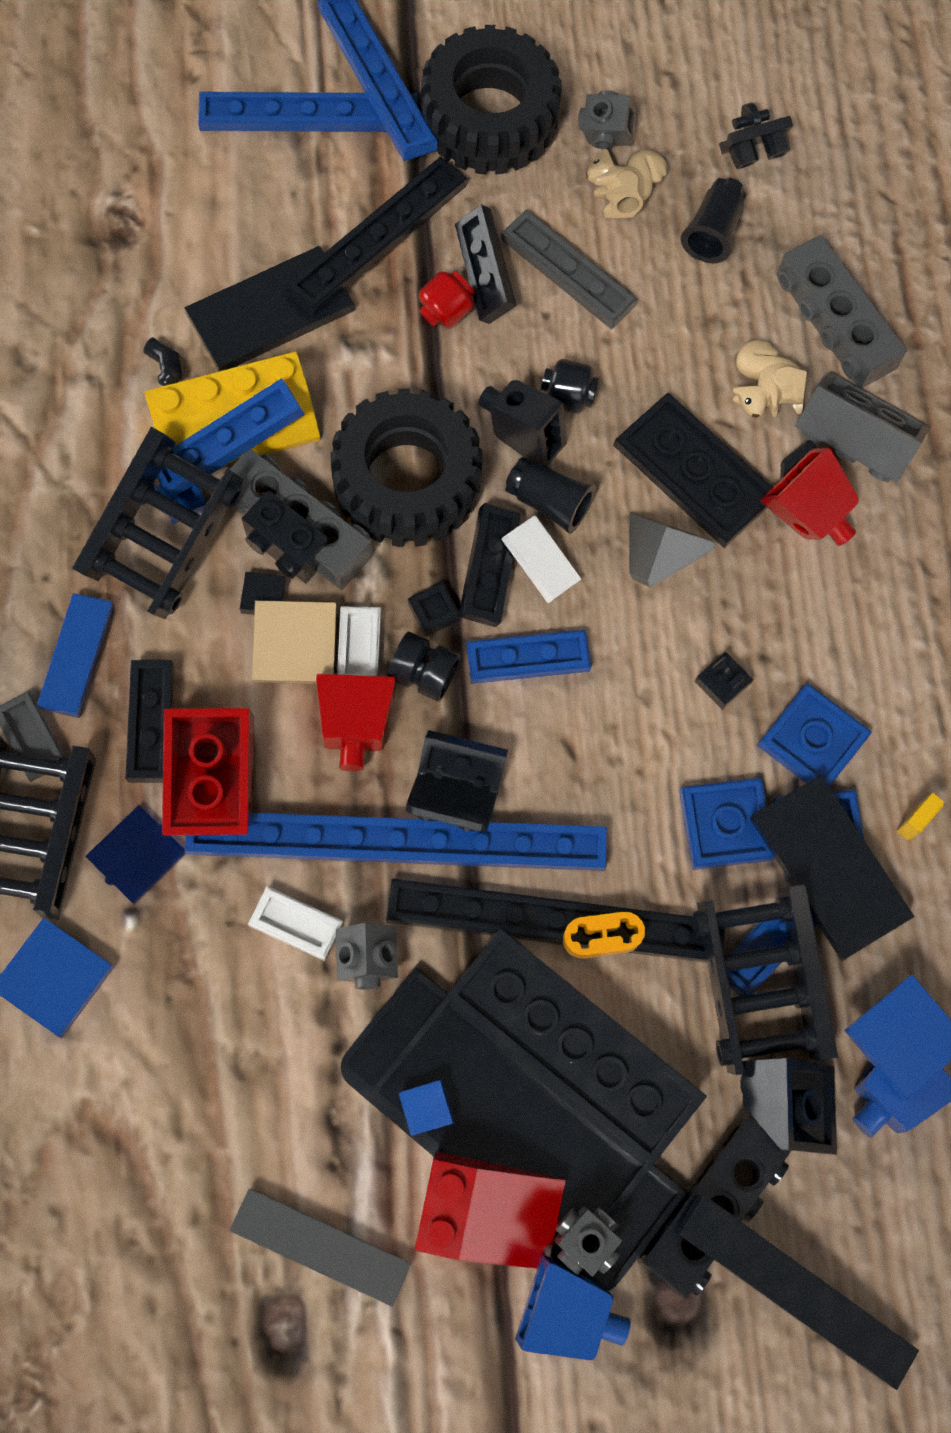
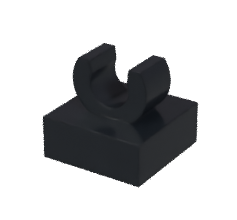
M725 651L701 672L694 682L723 710L751 685L753 679Z

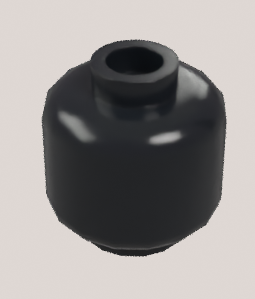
M560 359L556 362L554 369L546 368L540 390L563 402L564 411L579 414L585 407H592L599 378L594 377V370L590 365L568 359Z

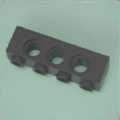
M819 235L785 253L776 274L783 290L789 292L795 299L802 316L807 321H811L819 332L823 345L835 354L841 363L844 374L849 379H853L857 386L864 388L895 371L907 352L906 348L823 236ZM854 340L860 341L864 345H860L856 343Z
M250 449L229 469L244 480L241 484V497L234 506L242 514L245 515L262 497L260 496L262 491L273 489L277 491L275 496L294 511L307 514L305 519L326 536L332 535L338 538L335 543L325 545L314 557L316 571L341 591L372 558L371 538L362 527L354 523L350 526L340 518V513L331 503L325 500L319 502L310 495V490L301 480L296 477L290 479L280 472L279 465L268 455L263 454L260 456Z

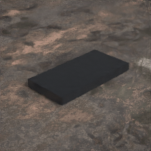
M320 246L184 307L189 321L218 372L234 368L355 311V304L346 289L313 317L285 293V285L324 254Z
M670 393L665 394L614 441L613 446L724 549L767 509L760 499L773 487Z
M821 775L749 818L793 886L806 885L811 915L841 961L915 917Z

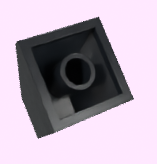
M788 1058L743 1061L745 1074H742L740 1080L743 1106L781 1150L837 1155L834 1066Z

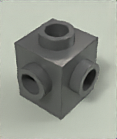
M609 90L600 91L599 94H587L585 108H580L578 126L579 130L585 135L589 145L598 149H611L613 145L632 146L637 110L631 96L620 95Z
M364 922L336 929L337 980L355 982V989L369 990L381 988V981L398 978L396 926Z
M584 1206L578 1212L572 1208L555 1228L559 1234L554 1241L562 1248L557 1257L576 1275L582 1269L586 1270L592 1277L598 1270L603 1274L606 1273L621 1254L617 1247L622 1240L613 1233L619 1225L599 1207L594 1213ZM588 1234H594L598 1238V1244L591 1252L585 1251L582 1247V1240Z

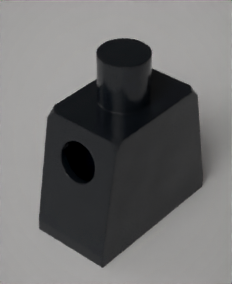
M518 380L510 381L502 392L493 386H488L480 395L478 404L491 413L493 431L496 437L524 458L533 463L539 462L548 466L567 444L563 402Z

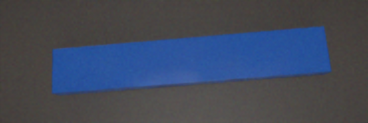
M318 0V10L402 160L407 161L437 151V139L357 0Z
M199 92L198 125L200 131L387 132L365 93ZM410 93L417 104V93Z

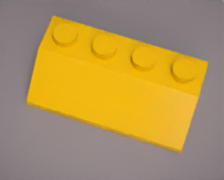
M296 351L144 391L154 428L174 440L176 446L282 378L305 415L251 449L262 456L263 454L268 455L320 440L309 390ZM242 455L232 460L225 466L235 464Z

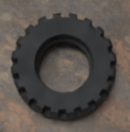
M485 25L484 29L478 30L473 26L465 28L462 35H458L456 32L445 39V46L439 44L432 51L431 58L426 61L423 68V78L421 79V113L437 139L438 154L447 161L453 159L455 161L454 166L465 171L467 167L475 169L476 174L485 175L486 171H495L496 175L506 174L509 168L513 167L516 171L526 167L528 159L532 162L537 160L543 154V149L550 146L554 138V131L557 130L562 93V80L559 78L557 64L553 59H550V53L541 44L538 47L535 45L536 40L526 33L521 36L517 34L516 29L507 26L505 30L495 29L496 25ZM495 88L513 95L520 104L505 112L486 113L469 107L461 98L477 89Z
M410 388L398 389V394L389 395L388 391L377 393L375 401L370 403L368 399H365L357 404L356 415L348 413L341 421L342 430L335 432L332 441L333 452H331V471L335 497L338 498L339 507L344 516H351L352 524H357L364 530L366 528L369 529L371 539L380 543L384 538L392 539V546L404 547V541H414L415 547L427 545V538L434 536L436 541L447 537L448 527L451 526L453 529H458L465 522V515L472 513L481 484L483 457L482 449L479 448L480 438L476 429L469 427L470 419L462 410H458L455 413L453 411L454 403L442 397L440 401L433 399L432 392L421 390L420 395L410 394ZM410 445L423 448L435 455L442 463L444 472L437 481L424 489L403 492L390 489L379 483L372 476L369 469L373 461L384 451L397 446Z

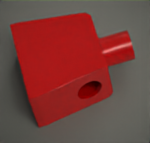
M830 448L811 449L760 499L767 508L805 539L821 540L829 535L837 546H841L856 534V530L845 517L858 505L859 499Z
M317 674L316 682L324 746L327 749L340 750L339 768L341 770L351 772L364 770L365 751H381L383 749L395 698V677Z

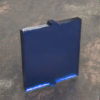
M138 805L85 857L106 877L105 883L107 885H114L135 905L186 853L185 849L172 836H163L162 824L159 825Z

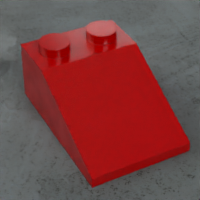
M249 708L164 709L163 836L249 835L254 763V715Z
M435 1151L414 1251L459 1261L537 1269L541 1255L551 1257L556 1232L555 1228L557 1226L566 1180Z

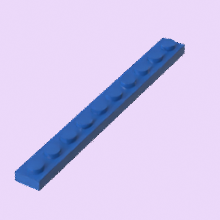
M250 813L249 835L186 836L185 853L187 855L605 871L607 827L490 822L488 830L481 832L465 831L456 825L436 820Z

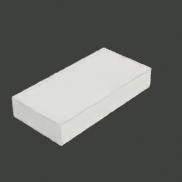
M536 515L501 539L547 603H550L581 580L578 573Z
M340 607L337 675L378 676L381 608Z
M266 886L248 926L320 960L326 961L336 940V929L342 928L344 923L336 917Z

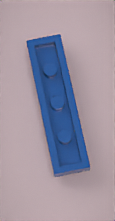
M281 378L174 446V454L212 474L305 414L287 384ZM167 468L161 470L157 476L164 492L171 499L195 485Z

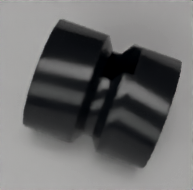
M408 631L401 639L393 655L387 677H395L396 683L407 688L415 684L417 685L418 693L440 702L451 684L461 655L441 645L433 649L430 646L429 640Z

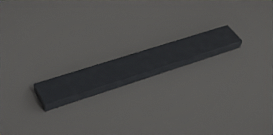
M392 879L387 923L494 936L500 928H503L515 939L564 945L563 934L568 924L574 919L617 912H631L642 920L645 927V936L641 944L634 951L628 953L707 963L703 937H697L695 933L693 916ZM620 922V926L616 931L607 932V937L621 936L623 943H629L630 937L636 934L635 929H628L626 922ZM579 927L578 932L571 939L572 942H579L581 947L587 948L590 940L600 938V933L586 934L584 927ZM725 928L719 929L722 951L724 950Z

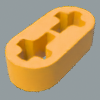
M631 912L580 917L568 924L563 934V944L566 951L576 958L585 959L624 954L634 951L641 944L645 936V927L642 920ZM620 922H626L627 928L635 929L636 934L630 937L629 943H623L621 936L607 937V932L616 931L620 926ZM579 927H584L586 934L600 933L599 939L589 941L587 949H581L580 943L572 942L571 937L576 935Z

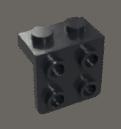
M428 730L424 740L418 773L407 800L406 811L422 820H436L456 825L465 831H487L497 799L508 750Z

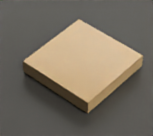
M255 601L252 662L253 683L317 684V674H334L336 603Z

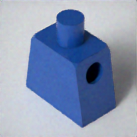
M870 1063L854 1087L855 1091L867 1104L852 1120L864 1134L871 1138L885 1124L897 1134L908 1132L951 1102V1077L941 1069L908 1099L902 1100L874 1065Z
M541 1255L515 1340L520 1348L527 1352L594 1360L601 1339L621 1346L625 1344L629 1335L631 1321L630 1318L610 1312L614 1296L605 1287L580 1273L576 1275L569 1267L548 1256Z

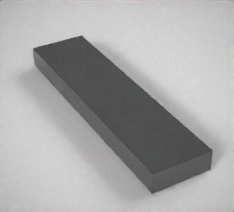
M527 209L502 232L501 240L611 330L636 307L638 300Z
M250 1188L229 1230L391 1307L394 1305L411 1265L406 1260Z

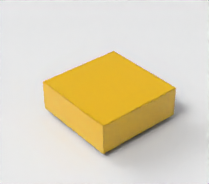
M931 793L917 806L896 832L905 840H912L924 830L944 806V801L936 794Z

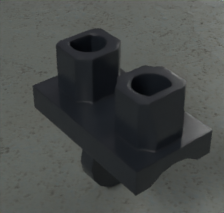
M753 102L744 104L741 108V117L732 119V125L735 130L743 127L744 129L729 133L727 141L719 144L722 155L730 153L737 170L749 167L759 160L754 145L760 143L764 145L768 160L786 155L790 151L787 132L793 127L790 115L761 124V122L770 119L768 109L758 111Z

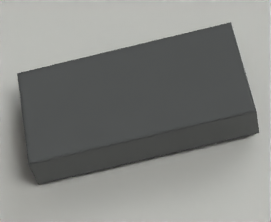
M30 691L0 705V727L14 753L63 761L65 756ZM25 772L30 782L44 776L42 774Z

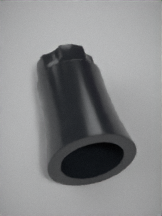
M731 177L727 179L718 178L713 182L711 188L707 190L695 216L681 234V244L690 256L712 264L723 262L729 257L734 232L746 198L743 184Z
M521 457L507 477L505 491L517 496L518 501L537 510L567 533L572 534L578 528L590 508L595 495L596 485L572 478L539 462L533 463Z

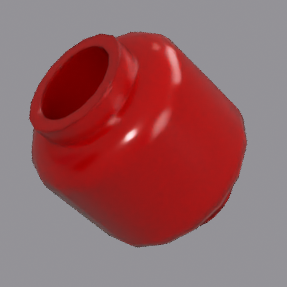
M440 271L419 291V301L423 306L418 311L433 328L439 323L443 327L451 329L473 309L472 296L475 292L456 271H453L451 274Z

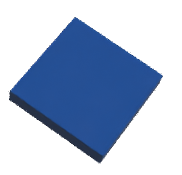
M807 683L757 746L804 783H808L821 775L830 787L868 739L872 731Z
M762 778L680 788L679 794L692 870L775 860L773 854L749 819L753 814L767 807Z
M43 917L0 974V996L62 1039L115 967Z
M913 975L904 979L844 1030L902 1100L908 1099L951 1062V1019Z

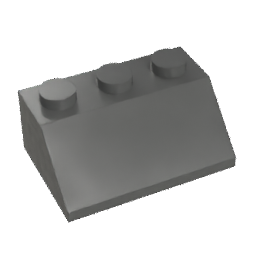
M832 371L817 386L795 425L802 430L801 434L806 439L816 444L824 442L835 448V454L850 463L858 461L869 467V473L875 478L884 482L892 480L895 483H898L931 427Z

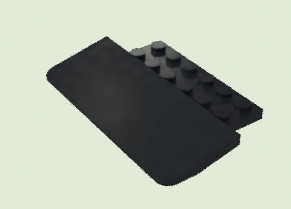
M503 928L498 930L449 993L422 970L415 968L348 1049L341 1061V1073L344 1080L433 1157L435 1151L565 1179L557 1225L572 1208L578 1212L584 1206L592 1213L598 1207L602 1209L619 1225L613 1233L622 1240L617 1247L621 1254L613 1266L604 1274L598 1270L592 1277L584 1269H582L580 1274L602 1285L608 1291L617 1286L687 1194L685 1188L654 1163L699 1108L707 1095ZM442 1079L455 1122L411 1136L399 1092ZM557 1231L555 1232V1237H554V1239H555L556 1236L559 1234ZM588 1234L582 1240V1247L588 1252H591L598 1244V1238L594 1234ZM554 1241L551 1257L565 1265L557 1257L562 1248Z

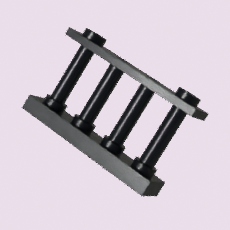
M150 427L72 569L97 581L100 580L102 575L109 574L153 599L147 612L166 619L169 614H173L180 606L183 599L181 591L228 507L233 508L242 494L241 484L244 480L229 469H226L220 480L174 454L173 449L176 442L159 430ZM167 468L212 493L201 515L155 490L153 483L161 470ZM149 504L193 529L181 550L135 525L134 517L141 505ZM129 539L173 564L162 585L115 560L116 556L114 553L122 540Z
M0 736V774L2 768L60 777V781L63 782L60 798L55 797L53 801L0 792L1 810L50 817V821L54 822L50 838H45L44 841L0 834V852L40 858L41 863H44L41 878L35 879L34 882L0 877V894L30 899V903L34 904L33 910L41 917L59 920L96 758L89 748L73 745L70 757H65L63 761L6 752L8 745Z
M805 884L778 889L780 897L776 898L775 903L715 912L713 900L696 902L698 911L693 912V925L697 937H703L721 1040L716 1041V1052L721 1067L726 1066L727 1073L734 1075L745 1074L742 1058L803 1048L805 1052H809L812 1059L826 1060L838 1058ZM779 920L780 923H785L788 940H784L783 945L723 955L719 929ZM787 962L789 966L793 965L796 982L791 984V988L731 998L726 972ZM795 1005L797 1009L801 1008L804 1026H800L799 1031L739 1041L734 1015Z

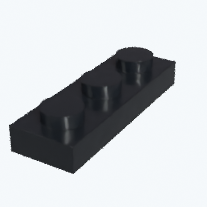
M481 204L455 223V228L469 283L475 292L473 298L479 321L490 324L517 305L492 211Z
M483 503L479 508L458 617L492 627H497L501 623L513 559L512 553L501 539L519 526L521 514Z
M131 660L125 779L128 783H163L164 709H173L174 663L172 660Z

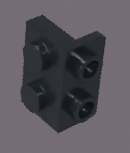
M270 491L265 492L241 518L246 533L245 541L258 554L263 555L266 552L276 560L275 564L278 569L287 577L293 579L297 576L307 584L316 574L314 557L328 543L327 536Z

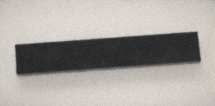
M440 156L286 284L285 293L313 317L466 187L467 178Z
M700 1193L698 1194L675 1231L676 1234L885 1384L898 1390L919 1352L916 1347L708 1197Z

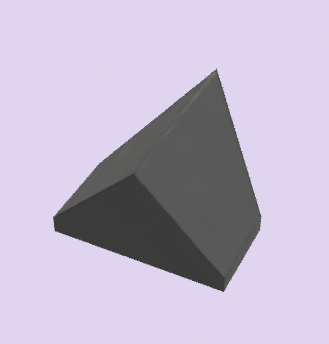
M630 512L629 573L633 580L650 588L715 549L713 541Z

